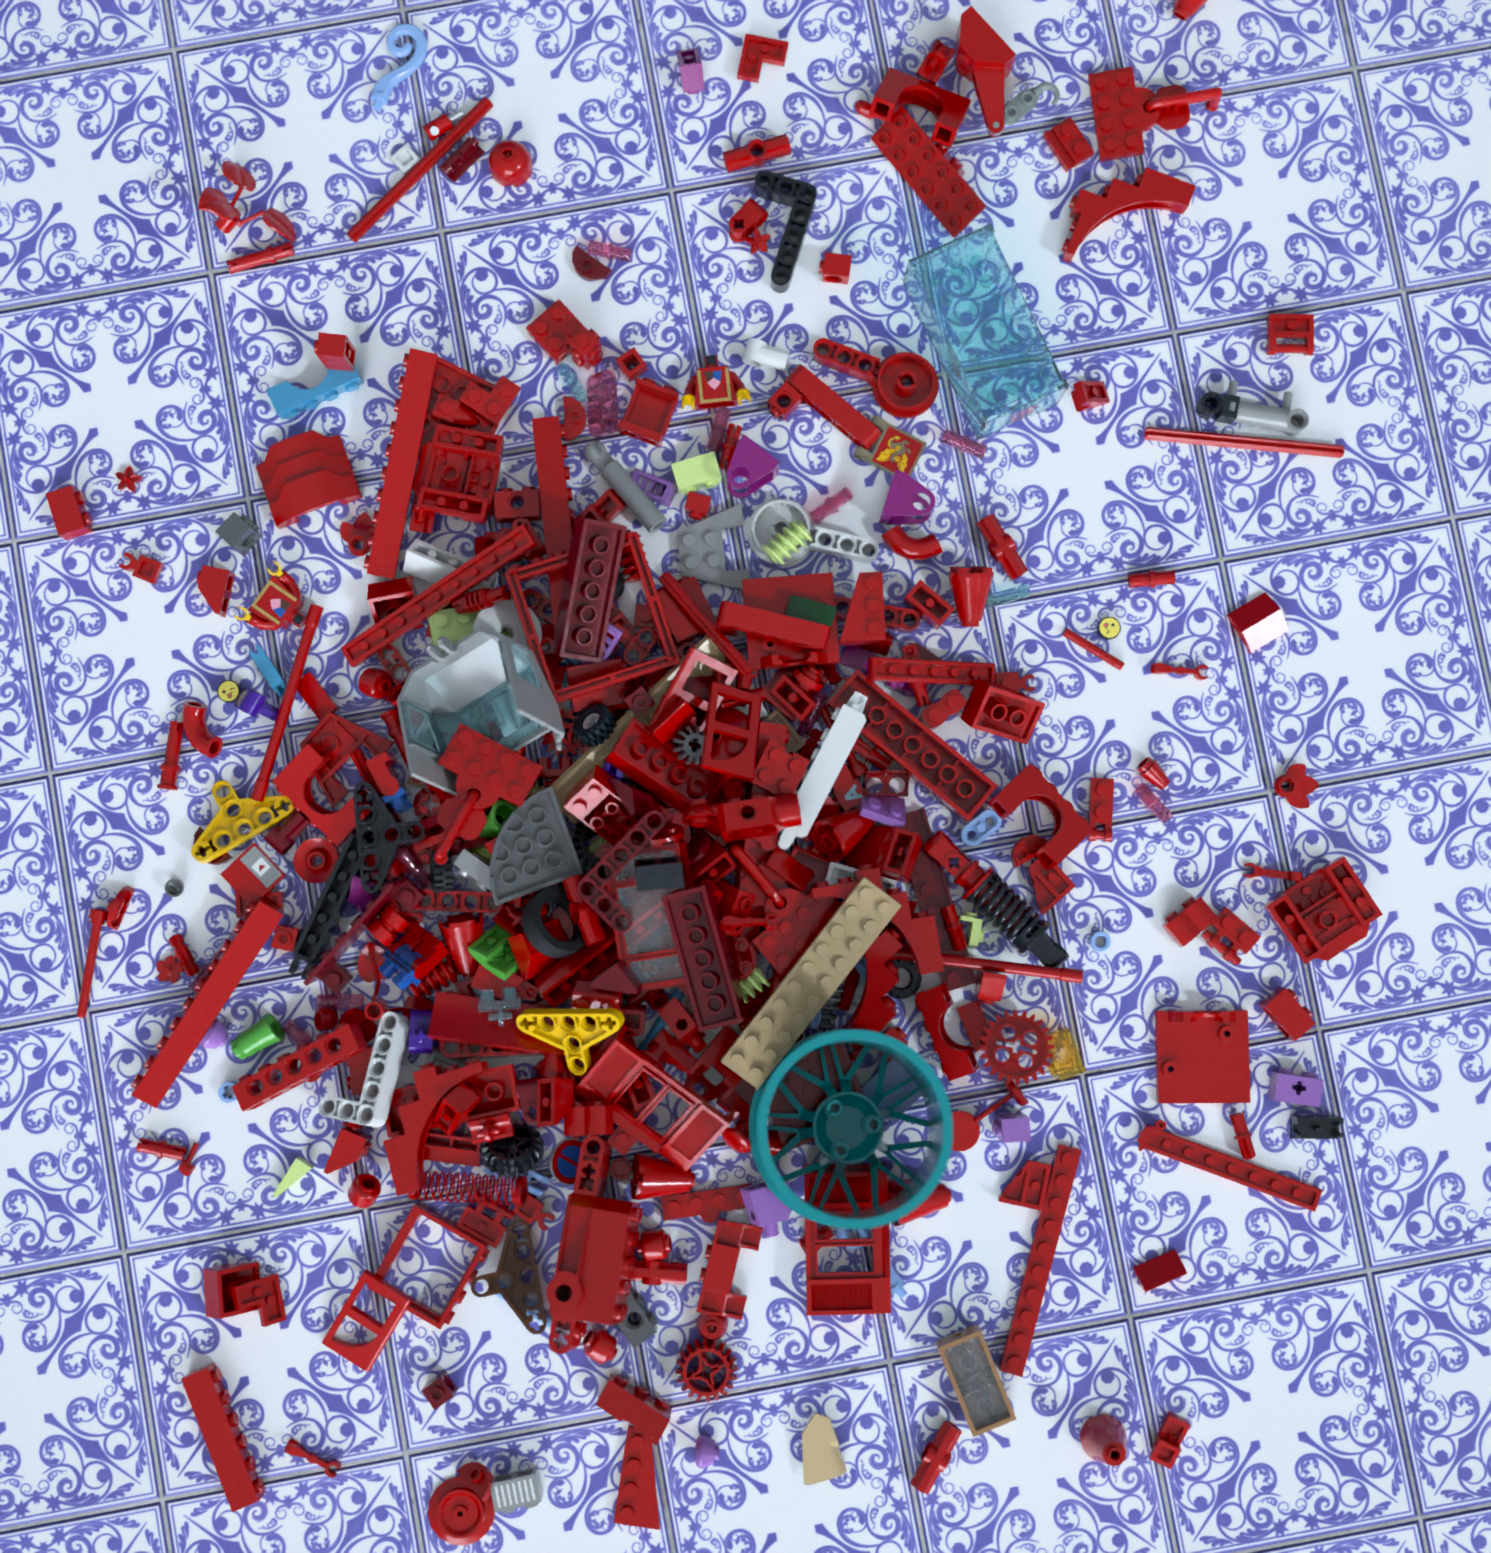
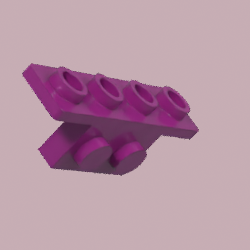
M846 646L840 659V664L853 670L859 669L868 677V658L880 656L861 647ZM879 681L884 684V687L892 691L898 690L915 698L913 689H910L906 682Z

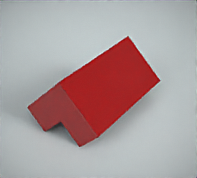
M429 1129L424 1150V1160L480 1167L482 1162V1143L473 1144L471 1134L453 1132L448 1136L441 1130Z

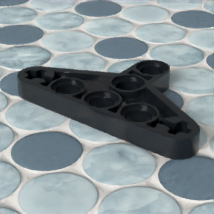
M360 782L353 789L361 885L365 892L376 895L380 893L379 890L388 879L400 845L422 842L426 837V829L418 821L397 823L375 788L368 782ZM365 787L368 791H370V793L366 795V800L368 803H371L373 801V806L369 804H364V798L361 795H359L360 792H363V788ZM366 809H370L373 812L372 819L367 822L362 821L361 813ZM413 826L421 828V834L417 838L409 836V830ZM390 829L398 831V837L394 841L386 839V833ZM367 832H372L375 835V840L371 844L363 842V836ZM368 855H375L377 857V863L373 867L365 865V858ZM379 869V874L373 873L374 880L378 881L379 884L375 885V889L372 890L370 886H367V883L371 882V875L369 873L366 874V871L375 872Z

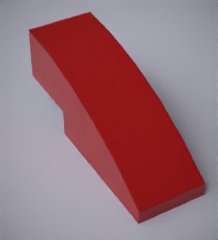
M608 489L578 517L611 523L627 506L613 489ZM571 523V531H573L574 523Z

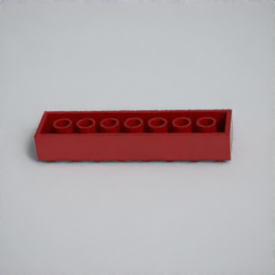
M856 669L826 706L833 712L837 707L842 708L843 704H847L855 691L868 697L863 710L866 722L860 735L903 771H908L910 777L964 822L969 821L998 785L873 681H868V677L859 669Z

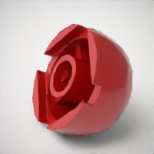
M510 139L497 143L490 151L488 158L490 174L502 186L513 185L518 187L524 184L532 174L533 164L531 155L527 148L519 141Z

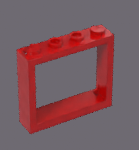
M418 1201L410 1211L375 1275L385 1280L421 1215L479 1247L442 1314L413 1298L407 1308V1311L441 1329L445 1323L447 1325L450 1324L456 1313L452 1309L456 1303L461 1304L467 1293L464 1290L467 1282L472 1283V1280L479 1272L475 1269L479 1261L484 1263L490 1250L487 1249L488 1244L456 1227L457 1223ZM368 1286V1289L374 1291L375 1293L381 1295L382 1297L396 1304V1302H394L390 1298L378 1292L371 1286Z

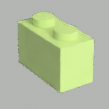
M714 451L671 464L679 495L684 493L687 496L689 491L696 493L697 489L703 487L712 489L722 482L721 472Z

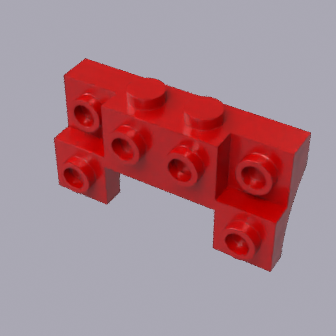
M718 1218L712 1245L707 1244L704 1258L708 1259L706 1268H701L699 1281L703 1283L696 1312L710 1316H724L742 1320L747 1295L730 1291L740 1247L758 1251L764 1229L763 1226L759 1227L742 1221L740 1223Z

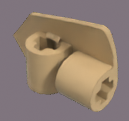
M816 1412L802 1432L804 1485L827 1481L839 1477L847 1471L830 1417Z

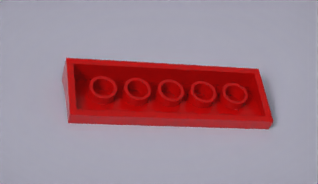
M634 717L630 720L605 758V761L683 814L689 808L688 803L693 800L708 799L709 804L727 803L726 796L714 797L713 791L718 784V775L713 774L709 769L702 768L701 763L694 765L691 762L687 765L684 762V758L678 760L677 755L680 751L673 752V748L676 747L669 741L662 745L647 729V726ZM743 794L741 801L744 800L746 794ZM718 819L714 820L711 825L703 827L716 837L720 836Z
M436 991L427 1035L428 1039L543 1055L555 1054L565 1057L564 1050L522 1032L516 1024L517 1017L526 1009L553 1008ZM544 1016L545 1022L553 1026V1020L548 1016ZM565 1016V1021L569 1025H572L573 1019L569 1016Z
M514 1063L489 1068V1071L474 1076L464 1083L475 1091L479 1100L463 1122L499 1113L521 1110L516 1090L518 1079ZM416 1085L394 1089L388 1117L385 1122L388 1138H391V1133L404 1130L398 1106L405 1105L406 1099L418 1096ZM432 1122L430 1129L439 1128Z

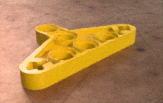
M216 782L211 792L220 810L193 845L191 854L199 863H208L286 820L295 810L292 805L293 802L287 796L265 797L264 803L250 798L239 799L229 782ZM220 787H228L229 793L227 796L219 797L217 795ZM283 802H286V804H290L288 806V811H284L283 809H281V804ZM232 805H237L240 808L239 813L235 816L228 815V809ZM274 806L279 815L278 817L275 816L270 807ZM262 813H270L271 819L268 823L262 824L259 822V816ZM242 824L250 825V831L246 835H240L238 832V828ZM227 835L230 838V842L224 847L219 846V837ZM212 840L213 845L218 849L217 851L211 848L212 846L208 843ZM202 847L207 850L205 857L198 855L200 854L199 849Z
M614 1008L526 1009L516 1019L517 1027L522 1032L564 1050L567 1066L575 1075L584 1074L591 1066L588 1047L615 1033L624 1023L623 1014ZM544 1016L550 1017L554 1025H548L544 1020ZM565 1016L571 1017L575 1025H569L565 1021ZM586 1016L594 1018L596 1025H590L586 1020ZM571 1037L578 1040V1047L571 1044ZM574 1059L582 1060L584 1067L577 1066Z

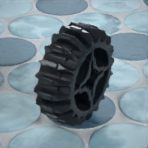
M517 1120L515 1124H512L515 1132L513 1136L496 1139L493 1142H482L481 1157L486 1168H489L491 1174L496 1172L498 1177L506 1175L507 1179H509L511 1175H515L518 1179L519 1174L527 1176L528 1170L535 1171L536 1165H540L541 1158H543L544 1141L541 1138L540 1132L536 1131L534 1126L529 1127L527 1122L520 1125Z

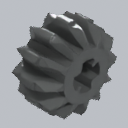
M685 726L684 731H677L680 739L673 738L672 740L678 744V747L673 748V752L680 751L677 759L682 760L684 758V762L687 765L691 762L697 765L702 758L705 731L700 732L699 726H694L693 729L690 726ZM689 742L696 745L695 749L688 745Z

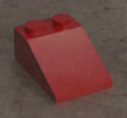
M978 677L960 719L971 728L1027 745L1045 703L998 683Z

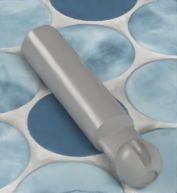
M596 440L588 442L584 448L586 459L598 468L602 478L649 533L659 530L665 524L667 518L623 466L611 457L603 443Z

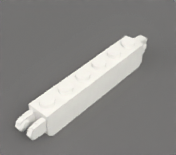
M855 691L846 705L843 704L842 708L837 707L831 719L835 722L831 729L826 727L820 739L824 743L821 749L815 748L810 758L813 764L810 770H805L800 780L803 782L800 789H796L794 792L797 793L802 825L783 829L778 842L781 849L787 850L796 836L802 838L808 835L866 722L863 710L868 697Z

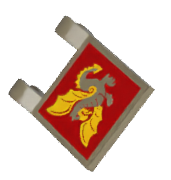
M874 415L870 422L883 432L872 454L863 447H858L854 457L894 476L895 470L905 472L911 476L927 443L891 425L881 417Z

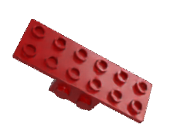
M900 106L894 112L889 123L885 122L871 137L875 145L952 237H957L986 208V204L962 177L965 172L962 170L963 164L955 156L952 158L947 152L949 150L947 146L930 140L929 136L903 106Z

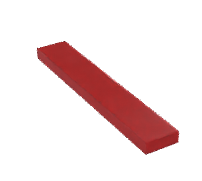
M887 657L868 658V681L974 686L977 678L980 677L995 682V663Z

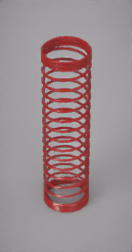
M428 1170L425 1173V1179L429 1173L427 1192L426 1188H424L425 1197H420L422 1189L415 1191V1193H408L411 1200H424L426 1198L428 1201L432 1199L438 1201L441 1199L444 1202L448 1199V1201L452 1202L455 1199L456 1202L462 1200L464 1203L468 1201L475 1203L477 1201L480 1204L484 1201L486 1204L492 1202L495 1205L498 1202L500 1205H503L506 1202L508 1206L512 1203L515 1206H523L528 1194V1180L525 1175H519L518 1179L515 1175L513 1176L511 1181L512 1200L510 1203L507 1202L510 1177L506 1193L507 1177L505 1176L503 1187V1177H498L496 1183L494 1174L491 1175L489 1181L490 1200L488 1202L485 1200L488 1190V1175L484 1174L481 1187L480 1173L476 1175L474 1183L472 1172L469 1174L468 1180L465 1172L462 1173L461 1179L458 1172L454 1174V1177L451 1172H448L445 1181L444 1171L440 1173L438 1179L437 1171L433 1172L431 1178V1172ZM436 1173V1186L433 1193V1179ZM443 1173V1187L440 1192V1181ZM449 1174H450V1188H449V1192H448V1190H447V1184H448V1177H449ZM456 1175H457V1177H458V1182H457V1189H456V1193H455V1179H456ZM479 1175V1187L477 1192V1178ZM463 1176H465V1184L462 1194V1180ZM472 1176L471 1191L469 1193L470 1177ZM486 1177V1189L484 1193V1180ZM493 1178V1190L491 1195V1182ZM514 1178H515V1186H514V1194H513V1183H514ZM499 1179H501L500 1192L498 1193ZM459 1184H460V1196H461V1198H460V1200H457V1199H456V1196H457V1194H458ZM495 1185H496V1196H497V1200H496V1202H493L492 1198H493V1196H494ZM431 1186L432 1197L428 1198L427 1195ZM467 1186L468 1199L465 1201L463 1197ZM437 1187H438V1193H439V1198H438V1199H436V1198L434 1197L435 1194H436V1191H437ZM503 1187L504 1201L501 1203L499 1199L501 1197ZM445 1188L446 1198L442 1199V1195ZM473 1188H474V1194H475V1200H474V1201L471 1200V1195H472V1192H473ZM451 1189L453 1190L454 1197L452 1200L449 1199ZM480 1189H482L483 1198L481 1201L478 1200Z

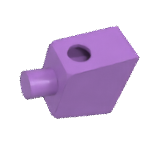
M786 1181L785 1184L789 1187V1181ZM765 1182L740 1188L751 1224L759 1227L764 1226L765 1237L779 1235L777 1222L789 1219V1208L773 1194Z

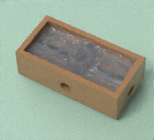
M978 1324L935 1341L973 1437L1017 1420Z

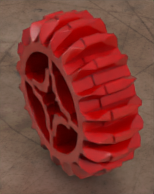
M703 1337V1343L700 1344L698 1338L694 1339L695 1347L687 1343L686 1348L688 1352L685 1350L680 1351L682 1358H677L676 1364L681 1367L675 1368V1373L680 1375L677 1378V1383H684L681 1386V1390L686 1391L690 1389L688 1397L691 1398L696 1393L698 1402L702 1396H706L705 1400L708 1403L710 1402L711 1395L717 1401L719 1400V1392L724 1396L727 1395L725 1387L733 1388V1383L730 1380H737V1375L733 1372L738 1371V1365L732 1364L736 1361V1356H729L732 1349L729 1347L723 1350L725 1346L724 1341L720 1342L717 1346V1339H713L712 1343H707L708 1339ZM705 1352L714 1353L721 1358V1360H719L718 1358L710 1359L707 1357ZM695 1355H698V1366L694 1367L693 1371L688 1372L687 1366L689 1361ZM703 1361L705 1365H708V1368L711 1367L710 1377L708 1373H705V1371L702 1372ZM726 1367L724 1377L716 1384L715 1373L720 1371V1368ZM692 1379H702L707 1383V1386L698 1385Z

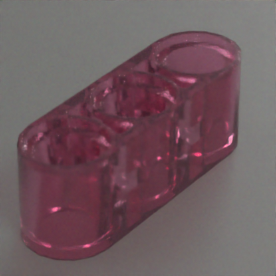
M611 370L600 371L589 376L587 379L588 428L590 434L595 438L613 434L618 429L617 381Z

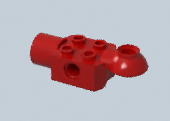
M797 793L774 797H764V795L760 794L742 801L740 798H733L723 804H709L708 799H697L688 803L689 808L682 817L684 824H691V827L695 828L709 826L714 820L718 819L720 836L726 842L775 835L785 828L802 825ZM745 816H752V818H749V819H746V818H744V817H745Z

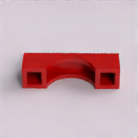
M946 982L921 990L915 994V1005L922 1012L925 1030L932 1037V1047L934 1052L940 1057L943 1074L948 1077L949 1081L975 1073L980 1067L972 1047L956 1043L950 1038L945 1029L944 1019L946 1012L954 1004Z

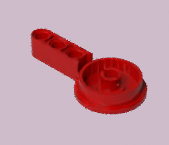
M821 338L814 343L812 356L816 363L869 383L874 399L879 407L893 417L902 419L917 417L925 413L933 405L939 389L937 373L929 361L918 354L910 352L896 353L880 362L881 359L829 339ZM825 348L828 350V354L820 355L817 350ZM846 356L848 357L849 361L847 363H841L838 360V357ZM865 363L869 365L870 369L863 371L859 368V365ZM908 379L912 385L906 387L900 381Z

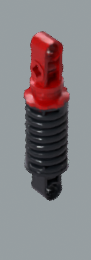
M938 830L923 845L927 853L955 877L953 882L956 885L959 884L964 889L961 898L967 902H973L974 909H979L982 906L983 908L980 910L982 916L989 912L986 920L991 922L996 919L992 926L998 928L1002 925L998 931L1000 934L1006 933V940H1011L1015 937L1012 945L1019 954L1029 949L1044 966L1059 968L1070 957L1065 949L1046 933L1050 922L1044 919L1040 920V915L1037 912L1033 913V908L1029 905L1027 906V902L1024 899L1020 900L1021 897L1018 893L1014 894V889L1008 887V884L1002 881V878L994 871L992 866L984 870L979 866V862L976 859L971 861L941 830ZM950 857H952L953 859L958 857L959 865L956 863L953 865L950 864Z

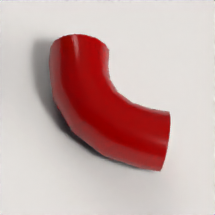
M897 525L881 536L886 545L895 554L907 560H925L942 553L941 545L932 533L922 538H912L903 531L900 525Z
M185 701L182 724L187 739L192 747L209 758H215L221 752L223 742L220 737L212 734L207 727V706L199 702Z

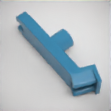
M257 645L258 653L255 654L253 650H249L250 656L271 688L277 693L279 698H282L287 683L283 680L265 651Z

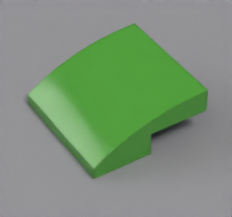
M495 924L468 947V952L484 968L505 981L519 968L507 939L511 935Z

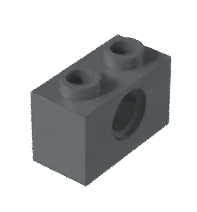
M235 512L215 531L243 556L263 537L257 532L260 528L244 514L240 517Z
M631 1289L626 1300L628 1305L626 1318L617 1325L632 1347L635 1348L657 1333V1324L659 1322L651 1311L648 1313L644 1308L645 1301L639 1292L634 1293ZM631 1312H637L640 1314L641 1319L638 1322H633L629 1319L628 1315Z

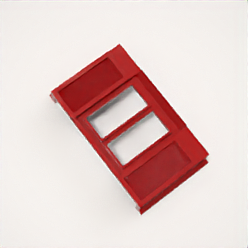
M623 1024L594 1053L588 1070L582 1075H577L580 1080L575 1086L574 1091L591 1104L592 1101H606V1106H613V1122L653 1152L656 1154L658 1152L686 1172L740 1114L741 1110L733 1105L724 1115L622 1040L628 1029ZM645 1071L664 1086L636 1117L619 1105L617 1101L638 1076ZM671 1090L690 1104V1106L662 1136L643 1121Z
M805 1164L803 1168L812 1164ZM829 1164L824 1170L812 1202L813 1205L819 1207L836 1164ZM847 1164L844 1172L860 1211L873 1208L870 1164ZM877 1167L879 1205L888 1201V1175ZM819 1169L803 1175L804 1200L807 1202L809 1201ZM837 1177L823 1209L838 1212H854ZM805 1218L807 1316L891 1313L889 1224L872 1228L873 1238L817 1239V1222ZM873 1246V1271L818 1272L817 1247Z

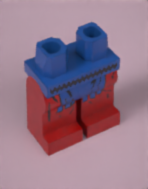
M385 751L365 761L379 790L385 795L382 797L384 803L392 805L395 813L399 812L402 814L412 809L413 806L408 798L412 793L409 788H406L405 782L398 777L393 767V764L397 763L394 754Z
M413 920L407 927V933L398 942H395L389 948V951L386 950L382 954L385 961L378 968L379 972L388 980L398 972L392 979V982L402 991L410 983L417 986L421 982L420 979L424 978L449 954L438 938Z

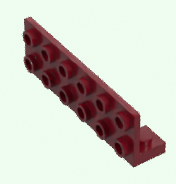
M407 876L385 883L379 890L382 894L377 899L373 898L365 906L366 912L352 920L350 923L351 929L347 933L344 931L335 940L336 946L333 949L329 948L320 957L322 959L321 963L318 966L315 964L307 971L306 975L308 977L303 983L307 986L320 979L336 995L339 994L354 976L338 960L367 929L366 926L380 914V911L393 898L410 913L425 898L426 894Z

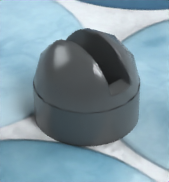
M171 878L166 882L165 892L168 896L178 897L183 893L184 884L180 879ZM172 882L175 885H177L180 888L179 891L175 889L172 885H170V883Z

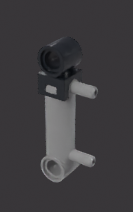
M1234 380L1229 382L1228 392L1223 397L1216 392H1207L1195 406L1197 415L1202 419H1211L1216 415L1215 422L1225 424L1236 422L1282 431L1288 436L1298 435L1309 423V416L1305 410L1300 408L1290 410L1293 397L1292 392H1284L1281 408L1240 400L1239 396H1236L1238 382ZM1205 402H1210L1213 405V409H1208L1205 406ZM1291 418L1296 419L1299 426H1294Z

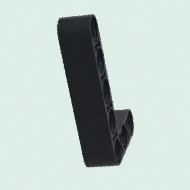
M763 170L755 176V194L762 199L792 207L771 272V288L777 293H784L789 289L816 205L817 190L812 184ZM761 182H767L769 183V186L761 187L759 184ZM787 188L791 192L788 194H784L780 190ZM810 195L812 198L810 200H804L802 199V196ZM797 215H802L806 219H804L803 221H798L795 219V217ZM794 235L797 236L799 240L793 242L790 241L788 238ZM789 256L793 260L791 262H784L782 258ZM777 277H784L786 281L778 283L775 279Z

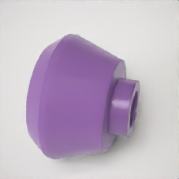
M219 1019L214 1020L200 1041L201 1047L217 1049L219 1046L223 1047L229 1038L227 1034L228 1029Z
M705 1435L697 1437L695 1464L700 1469L714 1465V1460H719L720 1445H715L714 1439Z

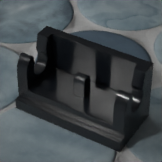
M682 856L635 860L634 869L637 892L684 887Z
M1290 1115V1138H1342L1343 1133H1340L1339 1125L1344 1124V1118L1337 1115Z

